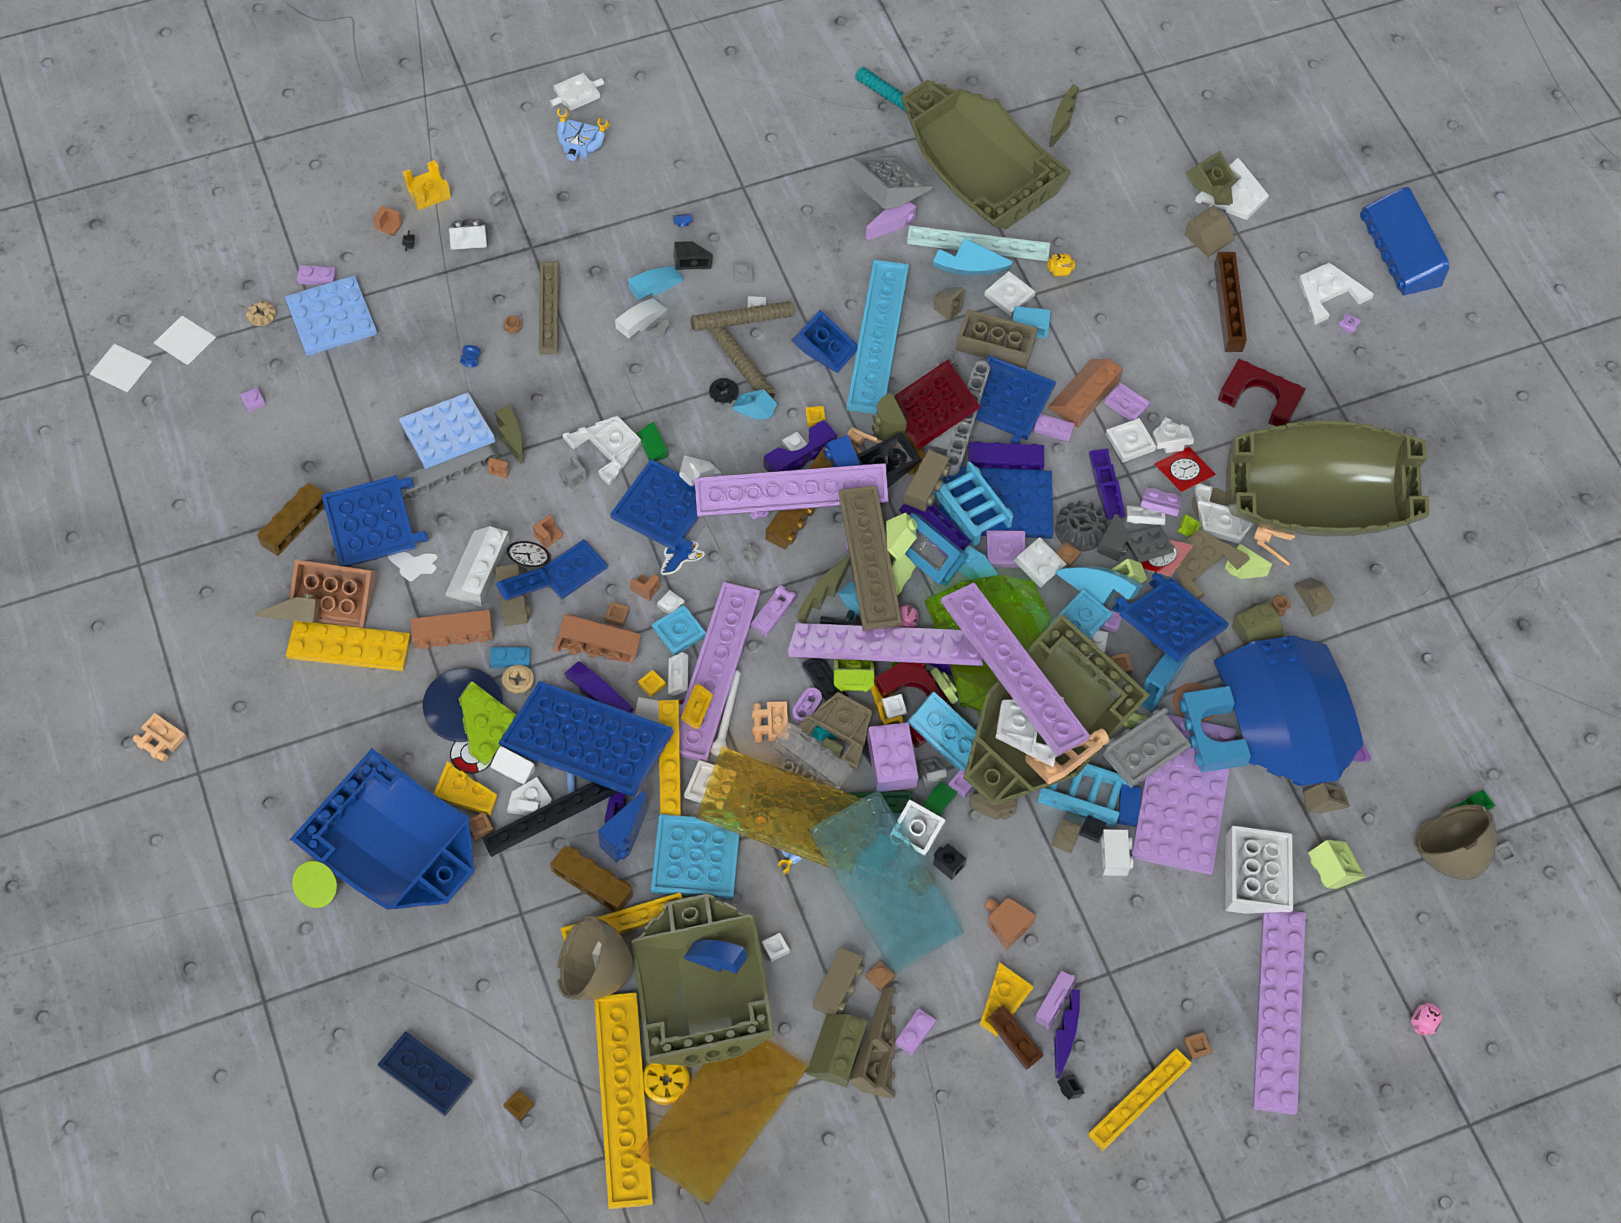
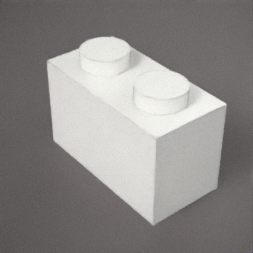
M1103 830L1101 836L1103 875L1128 876L1129 870L1133 869V856L1129 854V850L1132 849V838L1128 837V830Z

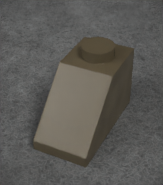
M946 288L943 292L937 293L934 298V310L951 321L962 311L964 288Z
M1310 578L1294 585L1312 617L1330 611L1335 599L1324 583Z
M1322 782L1303 792L1305 806L1312 812L1321 814L1350 807L1344 789Z
M980 793L971 795L969 799L970 808L994 820L1001 818L1006 820L1015 815L1017 806L1014 799L995 806L991 805Z
M1067 810L1054 836L1052 846L1071 854L1086 818Z

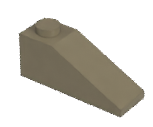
M303 594V598H292L255 612V616L318 623L321 600L314 599L315 595Z

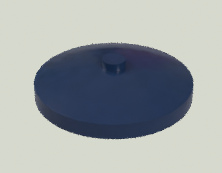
M457 668L441 674L432 681L424 694L423 713L428 726L435 734L452 742H468L467 734H465L463 711L459 703V697L471 681L503 704L502 693L498 684L485 672L473 668Z

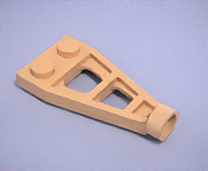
M1102 728L1093 732L1088 741L1077 746H1083L1086 749L1083 753L1077 755L1072 749L1065 752L1070 760L1063 765L1055 761L1054 766H1050L1030 755L1025 756L1026 762L1048 784H1051L1067 776L1100 750L1103 745L1109 743V737Z

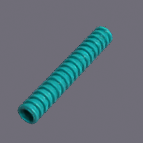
M864 66L857 70L855 74L857 81L880 94L884 99H888L889 102H892L893 105H896L906 113L901 96L904 95L902 91H899L898 88L878 77V75H874L873 72H870Z

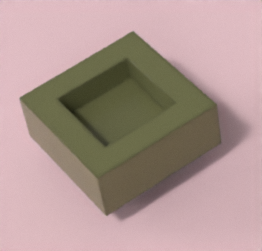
M1216 185L1213 187L1215 204L1228 206L1233 204L1231 186Z
M825 738L822 743L821 753L828 754L831 758L840 761L843 756L844 746L836 740Z

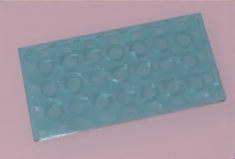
M879 790L808 830L894 974L964 933Z

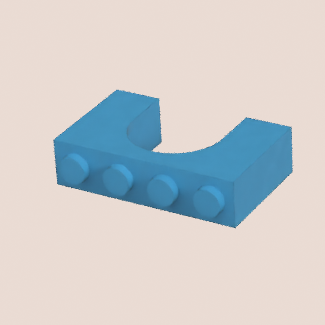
M1230 686L1183 693L1182 699L1179 701V710L1181 713H1184L1185 717L1184 727L1186 731H1189V742L1192 745L1191 748H1194L1195 751L1194 761L1196 766H1199L1201 773L1247 766L1251 758L1246 739L1217 742L1210 739L1201 727V721L1208 716L1232 712L1235 702Z

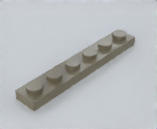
M558 261L540 262L539 354H558Z

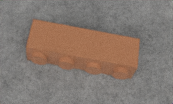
M490 610L411 619L414 649H427L433 646L446 647L451 644L464 645L468 642L493 640Z

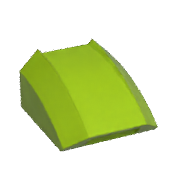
M834 659V685L841 692L851 690L864 691L866 693L874 686V662L870 660Z

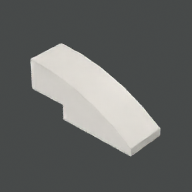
M654 298L641 302L615 320L616 329L627 338H630L638 330L644 331L667 311V308Z

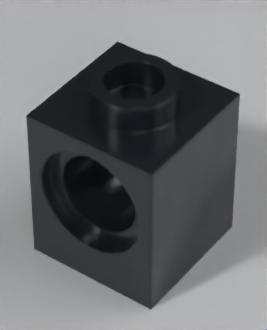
M949 843L944 848L939 847L933 855V865L951 880L965 867L967 860ZM950 858L953 862L947 863L943 859Z

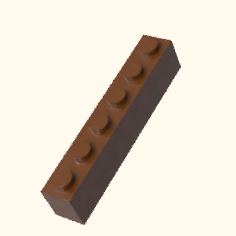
M1218 252L1214 268L1225 352H1243L1247 337L1236 252Z

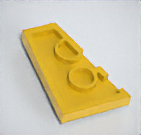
M999 962L979 1025L997 1037L998 1033L986 1018L1002 1005L1013 1016L1032 992L1034 986Z

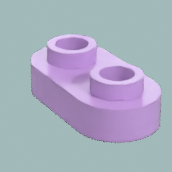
M806 689L792 710V718L796 723L800 724L805 717L813 714L821 705L822 694L818 689Z

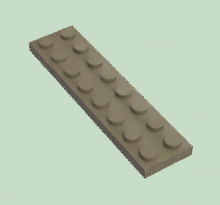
M877 486L838 490L862 630L901 627L902 619L890 555L887 550V539Z

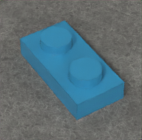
M491 647L490 668H509L513 665H524L530 668V647Z

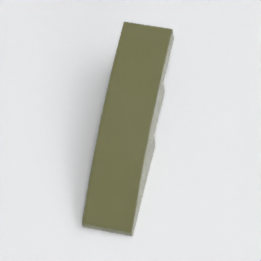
M1074 84L1065 94L1057 109L1051 131L1050 147L1055 145L1071 125L1075 100L1079 87Z
M846 556L817 582L798 611V621L805 623L812 608L820 610L827 595L835 598L849 569L850 557Z

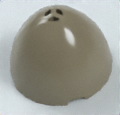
M1463 805L1443 811V816L1433 822L1429 819L1420 827L1414 838V846L1421 857L1438 872L1459 880H1471L1481 876L1490 866L1496 850L1497 833L1493 814L1487 811L1484 806Z
M585 916V920L580 924L576 923L568 933L557 967L561 969L560 979L557 980L559 991L563 997L571 1000H598L621 989L630 979L633 971L631 952L619 932L599 918Z

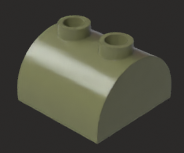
M893 393L883 396L878 402L877 414L872 416L874 425H872L873 434L882 441L900 432L905 434L907 423Z

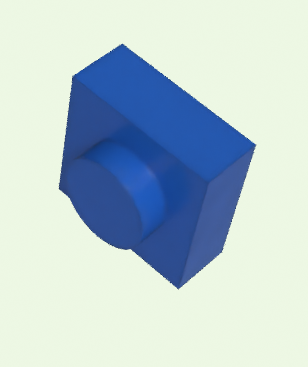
M690 213L673 215V223L678 224V227L688 226V223L692 222V215Z

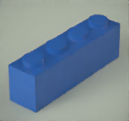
M848 435L830 441L824 446V455L827 460H830L832 467L860 465Z

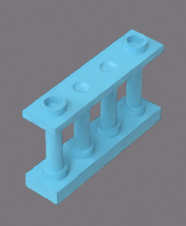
M971 461L967 463L966 474L947 484L943 483L940 491H936L934 494L959 529L972 541L971 545L973 547L980 544L981 532L1002 521L1007 528L1012 525L1013 514L1011 510L1004 506L981 476L979 468L975 467ZM969 480H972L976 488L957 498L953 497L950 493V490ZM979 494H982L987 502L968 512L964 511L960 504ZM991 507L997 513V516L978 526L974 525L971 521V518Z
M1087 764L1078 776L1073 777L1068 794L1065 795L1057 792V783L1048 788L1041 789L1037 802L1066 812L1068 810L1084 818H1087L1089 815L1106 822V825L1115 827L1120 812L1115 811L1114 808L1121 786L1128 784L1117 772ZM1082 775L1094 779L1086 801L1075 797ZM1102 781L1113 785L1106 807L1095 804Z

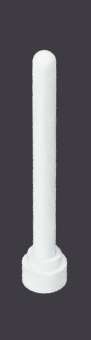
M738 670L735 672L727 697L718 738L712 743L710 750L715 756L723 757L727 753L728 746L725 739L741 672Z

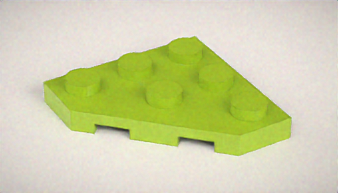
M471 681L459 697V703L463 711L464 730L468 738L469 754L483 765H487L500 747L498 743L513 722L516 714Z

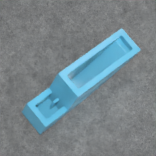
M964 238L956 256L939 249L932 266L953 274L982 276L1009 270L1013 261Z
M1097 566L1068 567L1056 572L1057 575L1081 592L1084 589L1104 606L1109 604L1116 591L1130 600L1135 598L1143 587L1142 584L1127 575Z

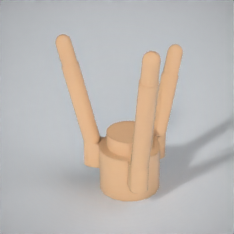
M854 427L847 433L854 450L858 454L862 451L856 445H862L865 439L878 444L882 442V440L863 433Z
M1259 525L1254 539L1258 540L1257 545L1263 547L1289 566L1290 562L1266 545L1265 542L1269 543L1272 536L1292 540V538H1295V535Z

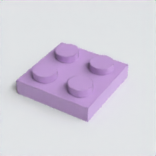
M1025 531L986 532L987 559L993 567L1020 568L1014 560L1026 549Z

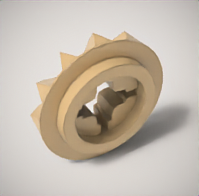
M260 300L259 303H252L251 307H247V320L255 326L268 325L276 316L274 306L269 304L268 301L262 302ZM260 310L264 312V316L258 313L257 311Z
M524 665L509 667L502 676L503 687L515 695L517 693L524 694L526 690L531 689L534 683L532 671ZM520 674L521 680L523 681H520L519 684L516 685L515 680Z

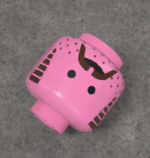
M911 605L899 607L902 619L901 627L918 628L919 612Z
M1425 1003L1418 1005L1410 1021L1416 1033L1426 1036V1034L1433 1035L1437 1032L1443 1017L1438 1007Z

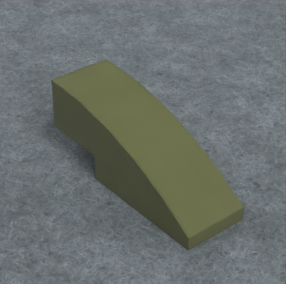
M506 405L495 412L496 421L500 426V439L517 461L522 464L524 463V451L521 431L514 413Z

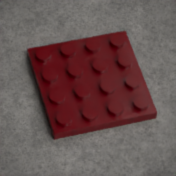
M948 360L894 396L907 422L906 432L918 450L981 408Z

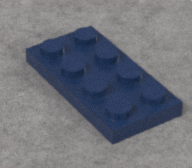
M406 1031L377 1064L381 1070L443 1116L448 1114L473 1083L469 1077Z

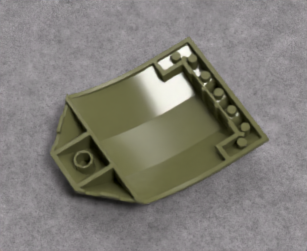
M709 893L667 902L658 917H653L644 927L645 931L639 938H634L630 943L640 999L647 1063L687 1067L704 1065L739 1057L775 1036L754 916L744 914L738 911L736 907L716 900ZM716 940L744 947L747 959L736 974L722 969L721 972L686 960L684 956L695 941Z

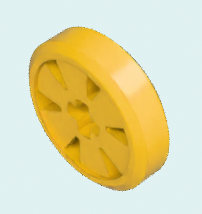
M649 1063L643 1072L644 1092L651 1101L660 1105H670L680 1101L686 1095L690 1084L689 1072L686 1066ZM668 1076L671 1082H668V1085H663V1081L660 1079Z

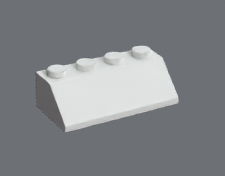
M491 526L473 531L445 595L447 597L482 607L496 576L495 567H500L507 547L510 544L508 531Z

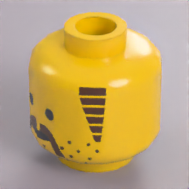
M1055 253L1048 259V272H1051L1055 277L1069 276L1071 271L1075 269V261L1071 259L1068 253Z

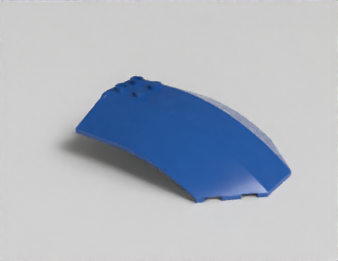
M1286 636L1252 641L1214 660L1224 687L1230 686L1235 702L1233 710L1242 738L1246 739L1251 755L1249 764L1267 768V772L1280 778L1282 776L1293 780V784L1298 786L1338 781L1341 778L1343 771L1348 768L1364 743L1347 686L1326 644L1297 636Z
M373 748L370 749L290 838L293 843L317 862H321L329 867L335 876L387 910L448 904L474 873L469 815H465L429 792Z

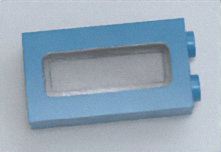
M911 513L909 516L915 519L918 526L916 529L917 538L905 555L935 582L947 586L969 555L921 515Z

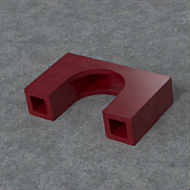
M1238 359L1220 391L1218 401L1235 408L1245 390L1252 387L1267 389L1275 396L1277 401L1268 423L1277 427L1286 425L1291 421L1306 388L1270 373L1263 368L1252 365L1248 361Z
M900 662L877 676L874 680V686L883 699L902 688L914 687L924 692L927 697L931 692H935L948 704L945 693L938 689L935 678L925 670L924 663ZM909 726L911 740L916 748L928 742L914 728Z

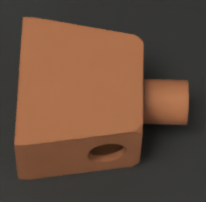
M990 898L984 905L991 913L987 920L988 927L1007 950L1035 922L1036 915L1010 898H1007L1001 905L993 898Z

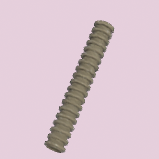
M787 301L786 303L778 302L776 304L771 303L755 307L751 306L750 308H740L739 310L734 309V311L731 309L729 311H719L718 313L713 312V314L704 313L697 316L692 315L690 323L695 332L698 330L703 331L704 329L708 330L709 328L714 329V327L749 324L756 321L761 322L777 318L781 319L782 317H792L794 307L790 301Z
M726 327L709 328V333L712 334V337L715 338L716 342H718L742 376L752 386V389L755 391L764 389L773 399L776 391L769 385V382L766 381L765 377H763L741 346L738 345V342L735 341Z

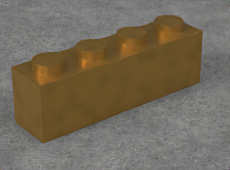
M309 482L304 487H301L297 494L286 502L284 508L279 513H276L266 526L260 529L257 535L260 545L276 556H279L325 508L322 495L325 493Z
M564 845L550 863L551 871L612 912L623 910L633 897L632 888L628 882L618 880L608 869H601L593 859H586L574 847L569 848Z

